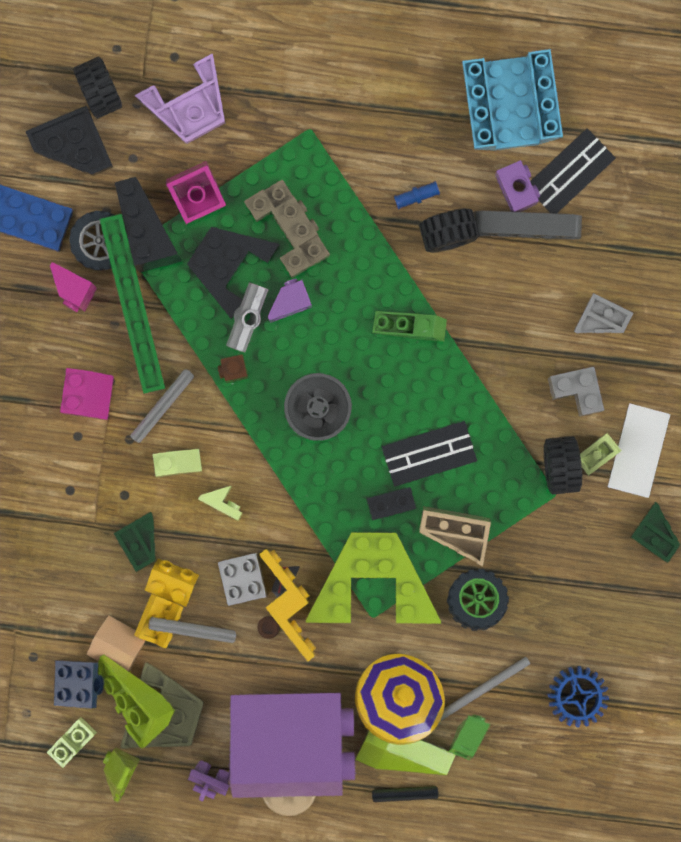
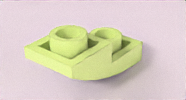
M80 717L47 753L64 768L97 732Z

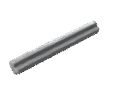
M183 370L132 432L131 438L140 443L194 378V375L189 370Z
M151 617L149 620V629L229 643H234L236 639V632L233 630Z

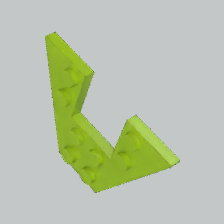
M351 533L306 619V623H351V578H396V623L441 624V620L397 533Z

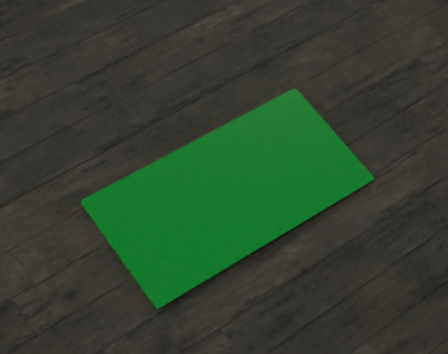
M306 130L219 187L226 206L187 224L181 213L163 224L182 261L144 271L142 274L334 563H336L351 533H397L422 585H424L466 556H462L453 549L420 533L419 528L423 506L490 518L491 525L487 541L489 542L556 496V494L552 495L550 493L545 475L447 330H445L444 342L373 333L375 311L436 315V313L313 130ZM280 180L284 181L297 201L301 200L307 209L305 215L309 220L313 219L319 228L317 234L330 254L328 258L308 268L294 278H291L288 270L280 260V257L294 248L272 213L256 222L244 203L248 198L261 190H266ZM211 227L280 244L268 264L249 252L225 288L242 300L249 282L268 289L260 311V323L253 330L246 352L226 346L235 322L234 317L231 320L187 265ZM292 279H297V281L303 280L312 308L270 323L268 315L281 287L285 286L284 283ZM250 313L245 315V322L250 319ZM242 354L248 379L226 383L225 378L220 379L218 366L221 365L220 359ZM315 373L327 374L339 380L347 389L352 405L350 419L344 429L332 438L319 441L306 439L297 434L289 425L284 411V402L290 387L298 379ZM465 421L477 462L394 487L382 446ZM411 487L416 506L415 510L372 521L367 498ZM351 578V588L370 617L375 618L396 604V578Z

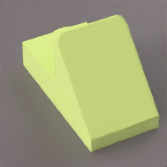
M606 433L580 453L582 468L589 476L622 450Z
M232 486L215 490L199 497L200 501L238 521L243 514L239 511V505L228 501L227 504L224 503Z

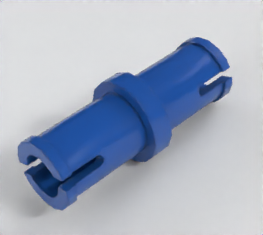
M436 181L419 188L416 186L412 187L411 191L395 195L394 199L399 210L416 202L420 204L422 200L440 195Z

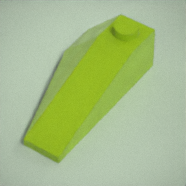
M100 656L98 675H101L104 679V689L108 695H112L117 705L115 709L118 714H123L127 722L125 725L127 732L141 749L145 748L169 725L175 710L159 692L107 656Z
M368 730L355 760L375 769L447 775L455 755L423 739L405 745L388 743L379 739Z
M115 748L112 752L108 751L103 760V763L106 764L103 771L113 800L117 803L121 800L140 760L118 748Z

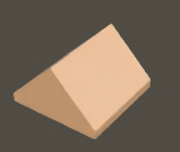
M108 615L96 633L86 655L99 661L100 656L105 655L129 672L146 640L134 636L135 629Z

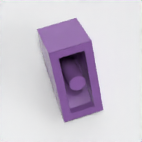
M292 279L284 283L285 286L281 287L268 315L270 323L312 308L303 280L297 281V279Z

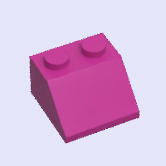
M207 161L166 179V185L186 224L226 206Z
M52 262L50 268L59 297L64 300L63 304L75 312H78L79 309L85 312L97 288L88 280Z
M66 368L60 413L108 420L114 376Z

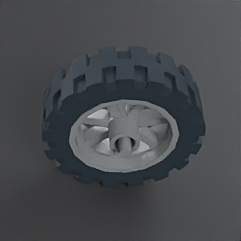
M106 211L86 213L72 227L69 237L71 252L83 266L93 270L112 268L107 247L105 246L104 235L100 234L99 224H101L100 219L114 216V214ZM96 225L97 235L94 236L87 232V229ZM84 234L93 238V242L84 245ZM96 245L94 255L92 256L85 248ZM100 246H102L107 256L97 257Z

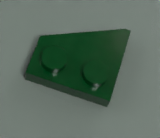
M654 502L630 538L665 563H668L680 547V543L672 532L671 526L665 519L659 504Z
M152 512L114 533L135 572L156 561L154 516Z

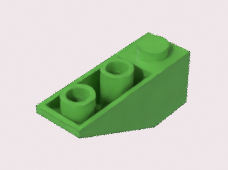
M375 311L373 333L444 342L447 319L436 315Z
M468 715L458 726L449 752L471 760L490 724L486 723L485 719L481 716Z

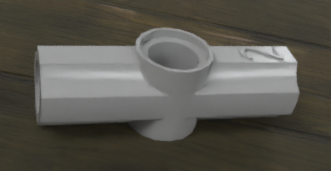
M249 282L241 306L234 312L235 322L226 346L246 352L253 330L260 323V311L268 289ZM250 313V319L245 322V315Z

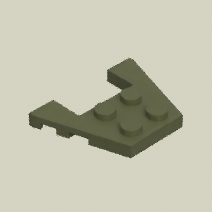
M145 662L140 680L148 685L161 688V695L175 710L169 725L145 748L191 746L204 701L152 664ZM125 729L120 748H139V745Z

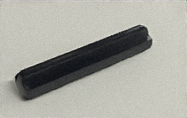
M437 786L372 790L373 802L438 799L439 797Z

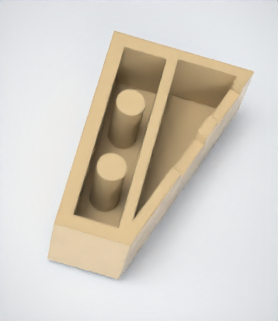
M423 506L419 528L420 533L483 566L491 525L490 518Z

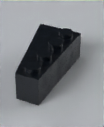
M132 177L114 182L134 266L138 272L141 273L181 262L179 254L138 179Z

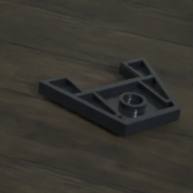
M211 227L187 265L232 320L234 312L241 306L242 299L225 288L249 252L268 264L280 244Z

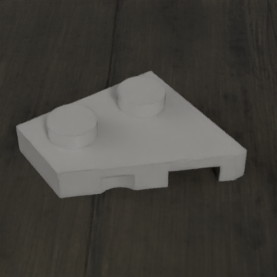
M593 293L574 332L624 333L633 312Z

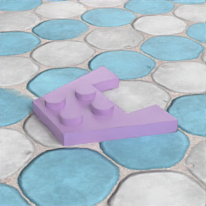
M213 53L193 64L203 84L164 104L155 85L135 95L143 105L186 144L225 124Z

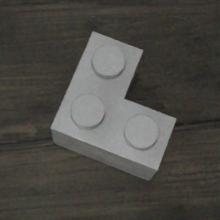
M594 367L554 375L548 378L552 400L575 396L579 417L604 411Z

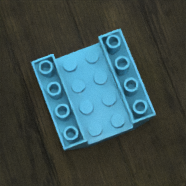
M551 49L528 52L527 57L485 62L484 58L462 61L474 149L496 151L539 145L563 138Z

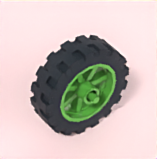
M484 569L468 570L466 573H462L450 587L447 597L448 610L454 616L455 622L462 624L463 628L467 629L468 627L472 631L487 630L495 626L506 613L509 602L506 586H503V581L499 577L496 578L493 572H485ZM475 585H482L484 588L481 592H477ZM468 586H471L473 595L467 594L463 591ZM488 589L493 597H485V591ZM462 597L470 599L471 602L464 606ZM494 601L492 610L484 602ZM473 606L475 613L471 614L466 609ZM481 606L487 614L478 616L479 607Z

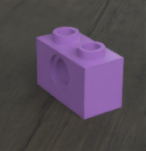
M521 160L496 171L495 177L511 212H521L537 205L539 202L538 198L540 197L536 185L532 186L529 180L531 177L527 165L523 166ZM521 182L524 185V191H515L513 184Z

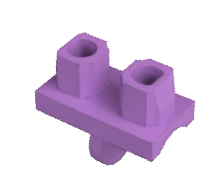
M200 760L195 769L191 770L188 780L197 783L193 791L201 794L199 800L203 802L205 796L214 799L215 792L225 796L229 788L230 773L219 769L215 779L207 776L211 765Z

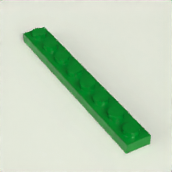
M122 214L102 218L100 223L143 394L165 389Z

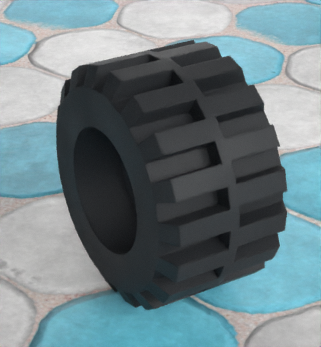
M98 56L74 67V74L93 116L98 119L122 108L121 99L103 59Z
M462 208L429 217L419 224L425 250L431 253L464 246L475 241L480 236L472 209Z
M574 436L546 439L544 443V467L550 493L554 495L580 492L582 487V465L577 440Z

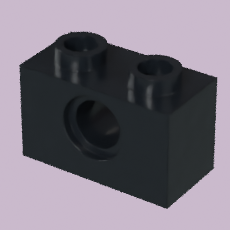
M411 487L366 499L372 521L416 509Z

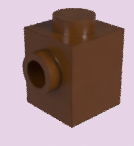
M242 354L220 359L221 365L218 366L220 379L225 378L226 383L248 379Z

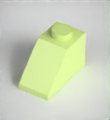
M199 449L153 454L156 477L202 471Z

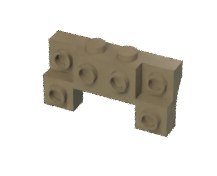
M280 180L266 190H261L244 201L256 222L272 213L294 248L280 257L291 278L330 256L317 234L319 230L317 224L313 219L309 220L305 215V212H307L305 205L301 200L297 201L293 197L283 180Z

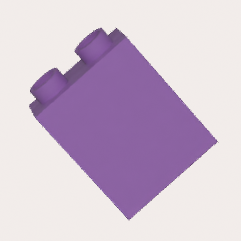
M340 693L231 695L230 787L232 797L342 796V780H355L354 752H342L341 736H354L353 708L341 709Z

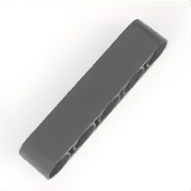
M502 211L473 212L480 236L575 240L581 239L582 235L581 215Z

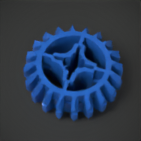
M577 666L576 673H574L573 668L568 667L569 675H566L561 670L560 675L563 678L561 680L556 676L553 678L558 683L557 686L549 685L550 689L555 690V693H548L549 698H555V701L549 702V706H557L552 713L557 715L561 712L558 720L562 722L567 717L566 724L568 726H571L573 720H575V726L580 727L581 720H583V724L587 727L589 726L588 718L596 723L597 719L594 715L596 713L601 717L604 715L599 711V708L607 709L608 705L602 703V700H609L608 695H602V692H606L608 687H600L604 679L600 678L596 681L597 672H593L589 676L590 668L586 667L584 673H582L581 666ZM577 678L587 679L594 688L581 689ZM570 681V693L560 698L562 688ZM576 689L579 693L585 694L581 698L582 701L580 703L576 699H572ZM596 695L593 707L586 712V701ZM576 704L580 715L568 713L562 705Z

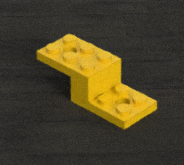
M265 549L259 555L287 590L269 604L266 609L304 658L309 661L315 657L314 650L316 647L309 638L304 640L300 634L302 631L295 620L290 622L289 618L309 603L307 598L310 595L302 585L300 587L296 586L293 582L296 577L288 567L286 569L282 568L279 564L282 559L275 550L270 552L268 549Z

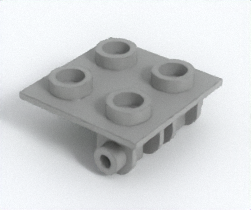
M257 553L218 562L228 606L267 597L264 577L262 576L263 571L260 568Z

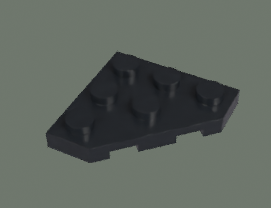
M87 105L25 131L33 151L38 155L92 176L113 168Z

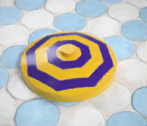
M390 654L375 660L360 676L355 691L357 712L365 727L379 739L392 744H412L424 739L437 727L444 712L445 697L439 678L426 663L410 655Z

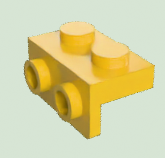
M157 559L150 573L145 591L187 607L199 575L190 569L181 568L167 560Z
M151 594L134 636L167 648L173 633L149 629V620L151 617L179 621L183 606Z

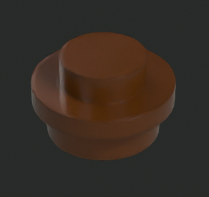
M266 616L259 621L257 629L263 638L271 639L277 636L280 626L272 616Z

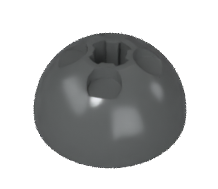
M322 373L309 374L298 379L288 390L284 402L285 416L291 428L306 439L318 441L332 438L340 433L347 425L352 409L350 395L345 386L336 378Z

